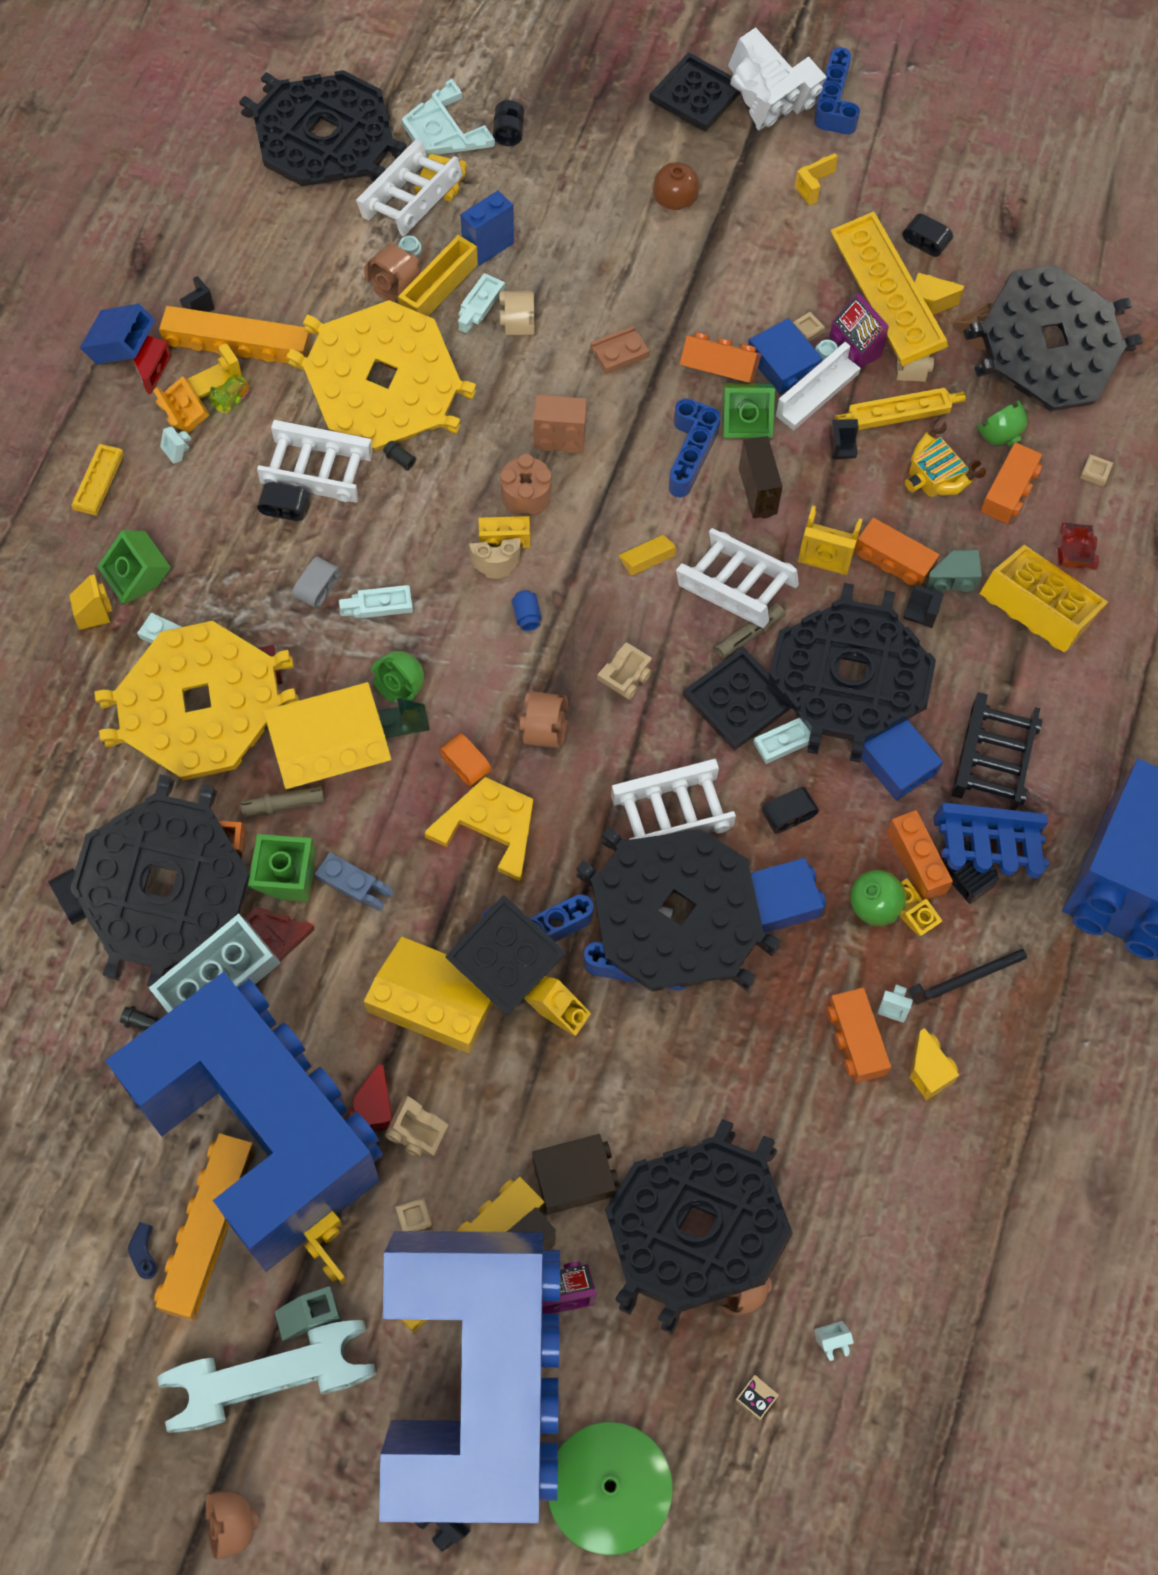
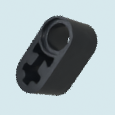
M917 214L902 233L904 240L908 244L933 257L940 256L953 239V233L947 226L924 214Z
M265 483L257 510L266 516L301 521L304 519L310 494L305 489L299 487Z
M800 787L769 801L761 808V811L773 832L778 834L810 820L818 814L819 809L806 787Z
M74 868L48 881L72 925L86 918L84 910L70 889L75 873Z

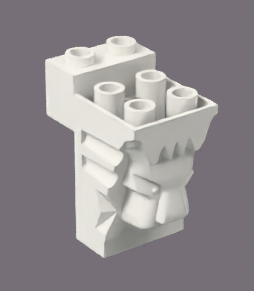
M756 27L739 38L728 64V67L733 71L730 84L741 92L744 102L751 108L749 113L758 131L765 126L771 127L782 114L786 116L794 110L798 115L803 110H810L816 104V97L822 92V85L826 79V75L810 57H807L792 68Z

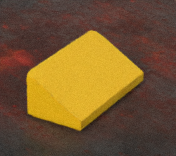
M661 535L620 554L619 558L630 576H633L676 555V546L666 536Z

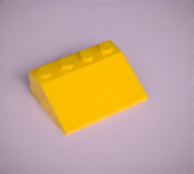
M1026 545L1020 547L993 570L979 593L990 604L998 606L1010 618L1018 620L1027 626L1032 633L1040 635L1052 647L1064 653L1075 644L1108 604L1107 600Z
M368 682L263 710L285 789L391 760Z
M401 936L377 973L364 999L366 1012L471 1054L493 1002L445 958L447 954Z

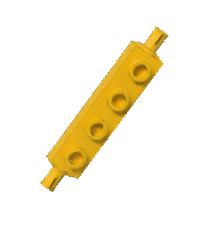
M945 388L852 404L850 405L849 413L835 415V420L857 419L858 430L948 414L951 411L952 404L965 402L966 396L964 391L950 394Z

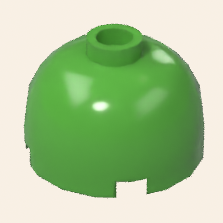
M1020 400L1014 404L1016 408L1011 404L989 417L988 421L984 423L985 427H983L982 423L976 426L978 432L987 443L993 446L1007 444L1008 447H1011L1015 442L1018 443L1022 440L1020 435L1027 428L1028 416Z
M391 651L374 662L371 668V673L374 671L375 675L373 680L374 686L384 698L392 703L395 702V699L402 702L400 705L410 703L417 697L424 686L425 674L421 664L415 657L404 651Z
M870 870L862 873L854 881L850 889V903L854 913L871 926H886L895 922L906 907L907 894L903 884L893 874L884 870Z

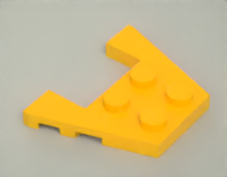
M484 777L425 831V838L447 847L460 824L509 846L498 865V872L520 881L523 873L533 799Z

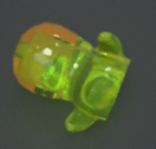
M231 376L225 381L222 388H210L209 400L218 411L228 414L232 404H238L249 393L248 382L241 376Z

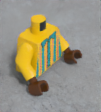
M934 417L930 421V432H926L910 458L911 467L909 474L911 477L905 480V485L912 493L922 488L929 497L958 495L973 482L972 479L974 477L982 478L986 474L984 467L975 472V469L981 465L979 460H973L969 467H967L941 437L936 439L935 436L937 434H942L947 429L945 422L939 429H935V425L940 419L939 417Z

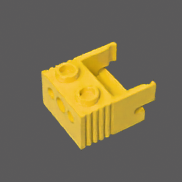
M812 505L807 527L803 535L798 562L847 575L863 519L859 518L858 522H856L853 534L814 524L816 506Z

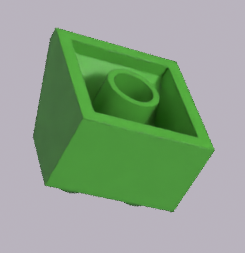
M722 383L723 438H758L764 436L773 438L775 387L772 383Z
M121 530L97 566L122 604H127L159 586L171 568L146 531Z
M257 834L248 882L249 888L280 900L309 902L317 853L312 838Z

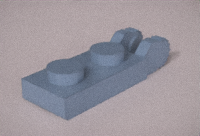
M330 852L314 874L315 878L358 903H364L377 911H381L384 904L369 894L373 889L386 897H391L394 892L383 882L376 880L375 877Z

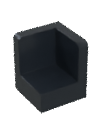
M198 276L194 277L193 281L196 290L180 299L181 306L185 309L205 312L214 310L210 290Z
M857 419L832 420L829 433L832 459L857 458Z
M914 585L903 618L932 628L944 594Z

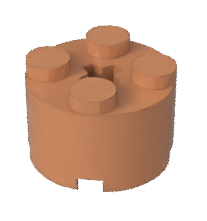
M390 242L364 266V275L367 282L371 280L375 286L372 290L385 301L395 302L398 300V296L420 274L417 267L419 261L415 255L408 254L395 243Z
M522 454L519 458L513 459L505 465L500 475L501 496L504 506L510 512L521 516L522 513H530L531 516L545 510L551 498V472L546 464L529 454Z
M527 692L525 697L526 715H521L520 731H524L523 743L532 746L560 748L564 743L568 720L565 719L564 712L568 711L567 696Z

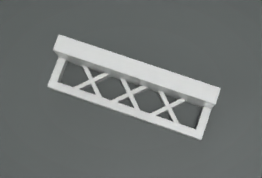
M844 342L780 397L776 417L794 431L859 374L860 367L848 358L851 346Z

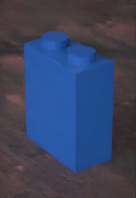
M499 190L460 214L462 237L477 246V267L514 243L513 204Z
M139 303L100 310L80 349L96 364L133 359L139 352L155 319Z
M789 318L750 338L748 341V345L756 347L755 352L762 353L758 369L773 384L780 395L790 390L823 360Z
M908 720L865 742L861 758L896 801L937 775L943 764V761Z
M806 858L751 873L764 933L821 917L824 906H826L825 897L821 890H817L814 868L808 866Z

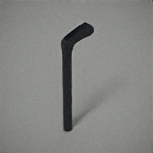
M1024 949L1017 950L927 990H923L921 984H916L908 989V994L915 1004H921L1027 959V954Z

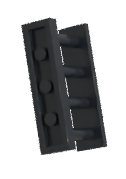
M977 692L972 704L951 796L962 799L965 791L973 788L1012 799L1009 810L1016 811L1019 804H1024L1028 789L1023 787L1034 736L1039 734L1043 719H1039L1041 708L1035 707L1030 718H1025L990 709V705H986L988 694ZM990 719L1027 729L1025 741L986 732L985 728H981L982 720ZM985 742L1022 752L1020 764L980 755L979 751H975L977 743ZM979 765L1017 775L1015 787L1011 788L974 778V775L970 774L971 767Z

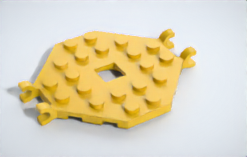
M390 300L324 324L315 317L306 315L303 322L305 331L316 334L318 337L308 358L304 357L300 352L290 349L287 355L288 365L305 371L329 431L369 438L372 442L373 451L383 449L392 440L394 442H402L416 437L421 432L430 429L432 431L440 427L457 435L461 426L459 424L460 419L450 415L446 416L456 393L473 400L476 393V384L469 381H460L435 319ZM375 362H382L397 369L389 389L367 380Z
M214 621L162 631L115 691H94L95 701L100 703L102 709L117 705L120 729L108 728L99 730L101 742L105 741L107 748L125 743L144 754L145 757L159 766L166 768L183 781L235 770L242 762L241 758L247 750L255 745L265 731L264 728L267 722L263 710L299 701V696L296 695L294 688L285 690L279 695L275 670L294 668L293 658L289 655L288 650L280 651L271 657ZM208 686L211 707L186 712L184 693L188 689Z

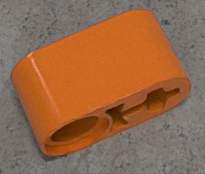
M459 733L438 749L443 760L469 787L492 771L487 759L462 733Z

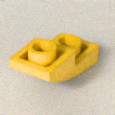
M906 878L901 882L907 894L906 907L899 916L921 937L941 923L942 919L927 898L922 900Z

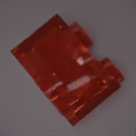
M1062 523L1059 533L1062 535L1061 547L1057 549L1058 565L1065 568L1097 570L1099 556L1095 555L1097 536H1093V525Z

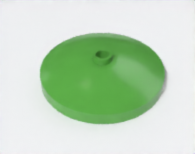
M603 1422L579 1430L560 1447L557 1457V1501H548L557 1526L570 1541L591 1553L620 1555L640 1548L653 1538L663 1525L670 1509L672 1478L663 1453L650 1437L629 1425ZM605 1482H615L616 1490L612 1493L607 1492L604 1488Z

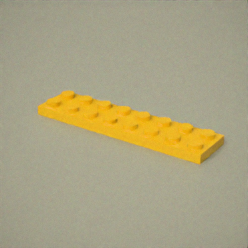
M873 211L831 229V236L866 301L889 326L886 338L901 366L947 348L948 342L876 213Z

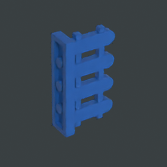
M942 803L933 816L934 826H939V833H943L946 848L942 849L941 856L942 858H947V864L953 870H960L966 863V860L973 861L974 868L980 873H986L991 868L992 863H998L1001 872L1005 875L1011 876L1017 871L1019 866H1025L1026 872L1030 877L1039 878L1049 866V860L1043 859L1041 845L1046 841L1045 835H1040L1048 824L1047 814ZM963 836H970L972 851L965 850ZM990 839H996L998 854L991 853ZM1015 841L1022 842L1024 857L1017 856Z

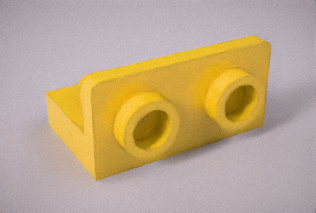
M529 516L479 518V543L487 542L489 546L496 548L502 544V540L520 538L521 549L530 548Z

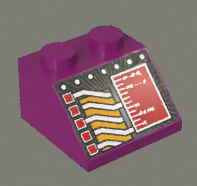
M858 293L832 321L829 337L838 347L844 342L849 344L851 347L848 358L862 368L882 356L889 326L863 296Z
M580 1261L563 1265L564 1269H560V1301H542V1314H555L595 1306L596 1291L588 1264L581 1265Z

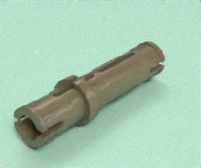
M774 603L768 608L769 622L764 628L749 622L721 643L715 645L714 648L718 656L725 660L729 655L760 633L765 634L769 630L768 627L785 617L783 608L778 603Z
M320 785L281 794L270 795L267 793L264 794V797L241 800L240 805L243 818L264 813L272 815L273 812L283 809L324 803V798Z

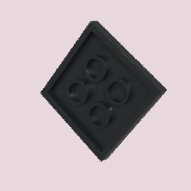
M688 52L652 90L649 100L706 132L741 92L730 84L731 75Z
M744 647L683 690L685 699L734 751L792 709L769 680V673Z
M503 895L445 958L500 1010L509 1016L564 957L566 952Z

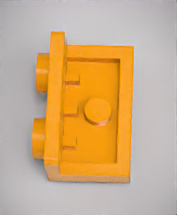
M183 376L166 391L158 387L153 390L158 398L156 403L168 414L167 421L176 430L179 428L189 433L210 416L189 380Z

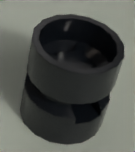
M505 100L496 105L493 138L498 144L515 146L521 142L524 122V109L521 104Z

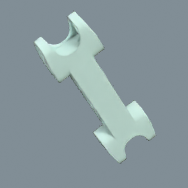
M349 1320L334 1322L313 1328L307 1332L309 1346L216 1371L214 1358H205L182 1364L160 1374L157 1377L159 1388L183 1387L187 1389L189 1394L187 1408L182 1413L165 1422L167 1432H186L218 1425L226 1421L224 1406L318 1380L320 1394H327L350 1388L372 1378L377 1374L375 1364L353 1365L347 1363L343 1358V1350L348 1341L367 1331L365 1321Z

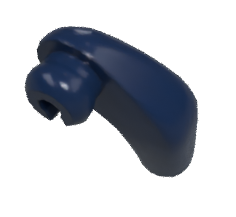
M139 1222L128 1245V1252L138 1275L143 1279H151L158 1270L157 1264L148 1250V1242L153 1226Z

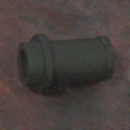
M392 440L388 442L383 450L387 459H393L406 471L410 470L416 462V457L404 450L398 441L394 442Z
M126 1006L121 1014L120 1023H123L126 1028L132 1026L145 1031L159 1020V1016L136 1010V1006Z

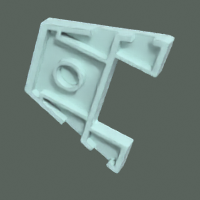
M453 79L445 83L446 86L441 91L437 89L432 94V98L425 104L421 102L402 118L403 128L413 142L417 140L423 143L426 156H429L430 153L440 155L495 146V139L485 125L463 134L446 110L445 106L462 100V92Z

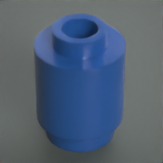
M528 590L516 593L511 602L517 625L523 631L537 629L540 627V621L542 620L537 595Z

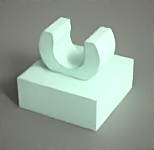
M171 426L163 429L160 447L174 464L182 461L183 453L189 450L190 447L186 442L191 441V437L186 431L177 433Z
M895 985L894 992L885 990L877 1014L904 1023L913 1001L904 997L907 988Z
M843 1321L814 1329L816 1341L830 1361L834 1360L833 1350L841 1347L845 1357L849 1356L850 1350L848 1345L853 1344L851 1331Z

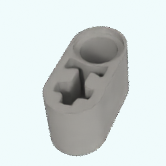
M318 556L315 557L296 582L292 592L293 597L314 608L320 607L339 580L341 568Z

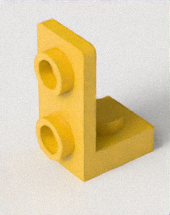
M836 153L822 157L819 161L797 170L794 187L809 205L818 202L820 191L818 180L836 171L838 161Z
M227 343L218 347L220 358L217 360L219 364L188 378L200 399L242 379L239 361Z
M332 1211L304 1233L308 1241L304 1246L314 1259L320 1256L326 1264L322 1270L333 1283L338 1280L343 1286L347 1283L344 1275L320 1246L323 1241L329 1243L340 1233L341 1221Z

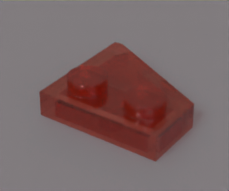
M255 907L244 917L279 961L286 957L315 930L311 923L306 922L304 924L291 920L289 916L272 914L269 910Z

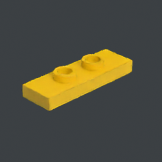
M98 444L71 504L73 510L95 516L98 515L124 456L123 449Z

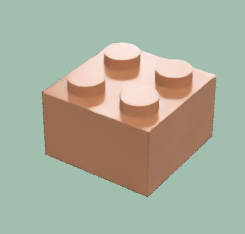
M536 395L534 449L583 453L587 399Z

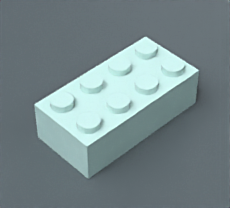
M237 914L150 986L149 989L169 1013L222 972L226 973L236 987L247 979H250L255 985L281 962L249 922L240 914Z

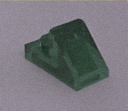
M397 698L398 707L377 711L385 738L430 730L425 704Z

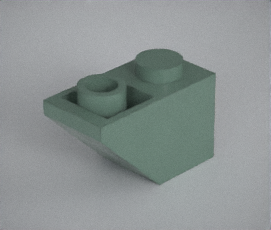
M953 550L929 573L925 588L936 592H944L946 590L969 592L977 590L982 578L979 550Z
M330 1286L299 1296L274 1311L283 1342L307 1334L313 1328L334 1322H342L335 1296Z

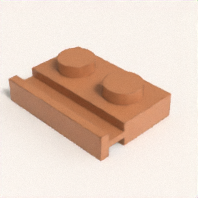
M634 325L590 342V349L594 351L595 357L605 374L649 358L650 354L639 333L637 334Z

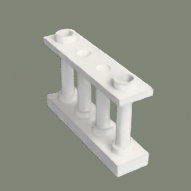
M415 140L356 199L362 218L370 220L377 212H380L395 219L400 235L405 236L463 176L458 158L454 156L446 165L440 164L427 158L423 143ZM422 166L437 172L431 180L415 173ZM407 182L422 187L416 196L401 190V188ZM392 197L408 203L401 211L386 205Z
M278 420L273 421L271 430L277 446L270 466L258 465L257 467L261 484L277 483L305 489L311 494L336 498L342 502H358L357 485L353 484V480L360 460L371 461L373 455L371 439ZM289 445L301 447L294 472L280 470L286 448ZM313 450L326 452L318 477L304 474L310 453ZM336 455L350 457L342 482L328 479Z
M711 528L709 531L711 548L695 567H689L682 563L676 569L679 586L764 628L769 622L767 604L784 583L794 588L798 587L797 569L790 563L781 562L732 538L725 532H719ZM720 552L732 557L716 578L703 574ZM741 563L753 567L737 588H731L724 584ZM762 573L775 578L758 599L745 595Z
M716 759L612 785L611 798L614 806L619 804L625 806L635 836L629 838V840L700 829L707 833H724L734 826L736 815L734 811L723 814L713 785L719 770ZM697 784L703 786L713 817L697 820L687 791L689 786ZM677 792L687 824L671 827L661 797L663 793ZM646 797L651 799L661 829L649 834L644 832L635 804L637 800Z

